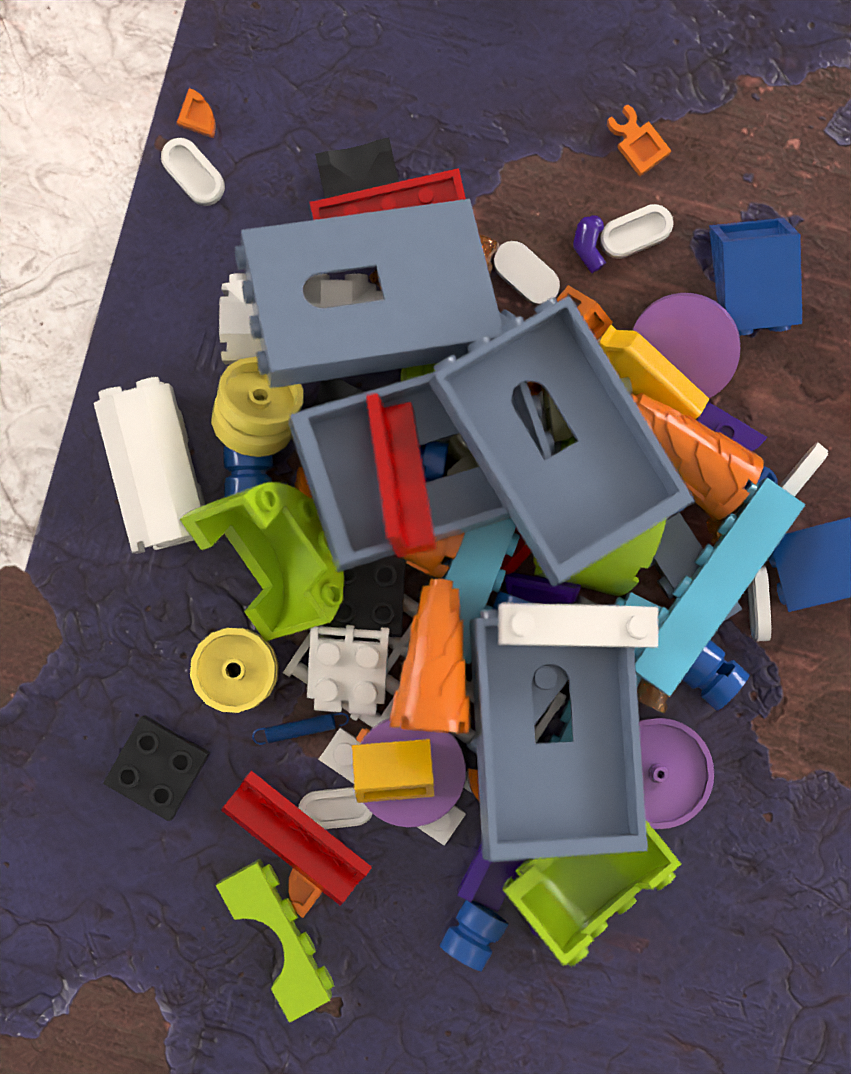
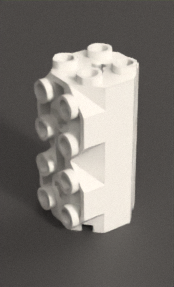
M245 273L230 274V282L222 284L221 290L225 296H220L219 336L220 342H227V351H221V358L224 364H233L243 358L257 357V351H262L260 340H253L251 335L249 316H253L254 312L252 304H245L242 281L247 280ZM320 274L309 278L303 286L305 299L311 305L318 308L384 300L382 291H377L376 284L369 283L368 275L347 274L345 275V280H330V275Z
M159 377L140 380L136 382L137 388L123 392L121 387L102 390L98 392L100 400L94 403L132 553L136 554L145 552L144 547L153 546L154 550H159L193 541L194 539L180 521V518L189 511L205 505L200 484L197 483L187 444L189 439L182 412L178 409L173 387L169 383L164 384V382H160Z

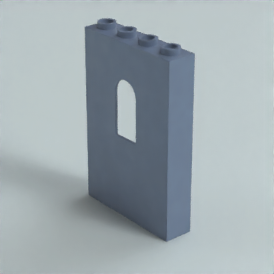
M470 199L241 230V245L234 248L238 270L245 269L247 279L242 281L245 304H252L254 312L253 316H249L252 339L260 340L262 351H257L260 375L267 374L270 388L440 363L452 355H455L458 360L469 354L468 347L482 337L488 335L490 340H493L503 334L501 330L503 326ZM376 267L384 300L318 308L311 305L305 299L303 286L309 278L315 275Z
M570 296L559 302L555 297H552L534 309L537 313L535 316L524 321L522 316H519L501 328L503 334L497 338L490 340L487 335L468 347L470 353L457 360L455 355L444 359L434 366L436 373L429 380V384L552 586L561 583L695 501ZM526 381L537 382L547 390L577 440L576 443L547 460L540 453L512 406L511 398L515 387Z
M436 372L290 415L289 427L337 572L395 554L386 533L366 395L378 393L384 407L412 402L420 445L459 434V431L429 384V380ZM527 381L520 383L512 393V406L540 453L547 460L555 453V446L549 431L544 432L539 418L542 417L541 404L536 395L531 396ZM480 467L426 483L435 541L511 518Z
M601 605V606H619V605ZM499 610L480 611V618L469 621L483 859L499 861L648 851L634 647L499 645ZM544 665H556L567 674L570 690L573 742L535 744L532 678L534 673Z

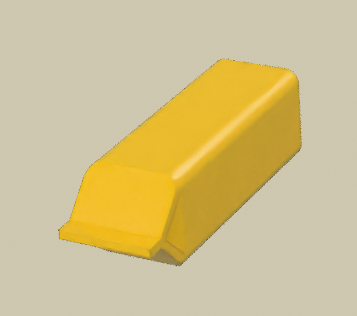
M612 325L607 328L598 343L619 378L629 377L633 395L636 396L639 393H643L653 400L659 401L679 413L689 415L694 419L701 415L709 398L637 331L616 330Z

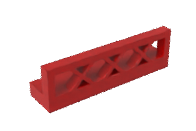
M457 168L309 203L313 220L464 200L466 197L460 171Z
M378 393L366 395L387 538L397 558L437 549L415 410L412 402L384 407Z
M253 771L246 776L240 787L221 809L222 812L340 906L372 868Z

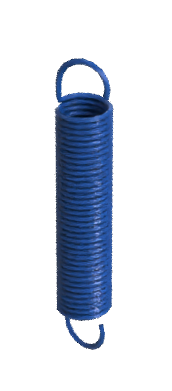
M330 713L291 723L287 722L285 724L260 728L253 732L252 739L256 744H265V742L259 743L254 739L257 731L265 729L269 744L285 739L289 740L335 729V715L342 714L347 717L346 723L339 726L346 725L349 717L345 713Z

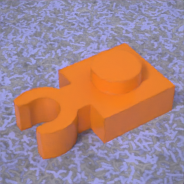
M626 105L622 112L627 117L628 123L619 125L611 116L608 118L607 126L613 134L624 138L617 148L641 177L669 156L671 150L649 121L642 127H639L636 123L637 115L635 110L631 106Z

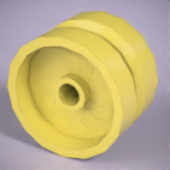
M257 357L243 358L229 365L220 377L217 397L215 398L212 410L211 424L216 436L226 447L242 455L262 457L273 455L282 450L292 438L289 427L290 415L300 412L302 408L304 390L301 384L270 388L267 374L260 375Z
M225 628L211 633L198 644L191 658L190 677L195 692L205 704L221 712L238 713L258 706L271 695L278 681L279 662L274 648L260 634L250 629ZM229 664H239L241 668L239 676L232 677L233 673L227 670Z

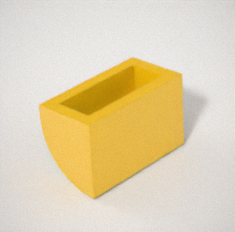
M430 739L352 745L354 790L357 803L435 797Z

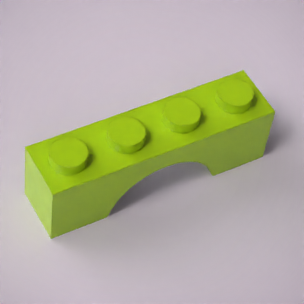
M258 859L220 880L216 887L234 920L253 919L269 926L278 935L284 949V966L282 972L274 981L271 990L290 1023L330 1001L332 996L330 988L334 987V982L326 967L322 966L319 968L312 956V954L316 953V949L307 932L300 934L294 923L298 916L291 901L288 898L282 900L276 886L280 882L270 864L264 866L261 859Z

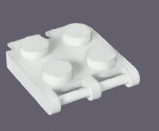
M346 625V628L322 626L311 628L307 698H315L314 710L341 712L343 701H349V713L376 715L377 704H384L389 628L381 627V631L355 629V625ZM319 634L345 636V640L319 638ZM354 637L380 639V642L356 641Z

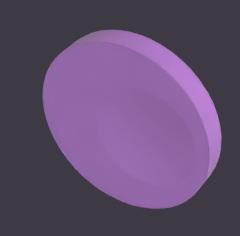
M676 293L665 296L649 305L634 325L632 331H637L708 398L720 392L729 383L736 371L741 350L737 326L730 314L720 304L708 297L695 293Z
M662 717L639 720L645 819L653 829H667L679 826L700 812L709 799L714 783L712 756L702 738L683 723Z
M390 718L375 725L365 735L360 745L430 739L435 797L363 802L364 805L379 819L401 827L427 825L447 814L459 799L466 777L463 751L451 731L449 733L390 728Z

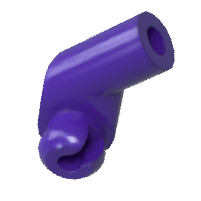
M596 215L584 217L577 224L573 242L574 250L591 274L607 264L595 247L598 235L604 229L602 219Z

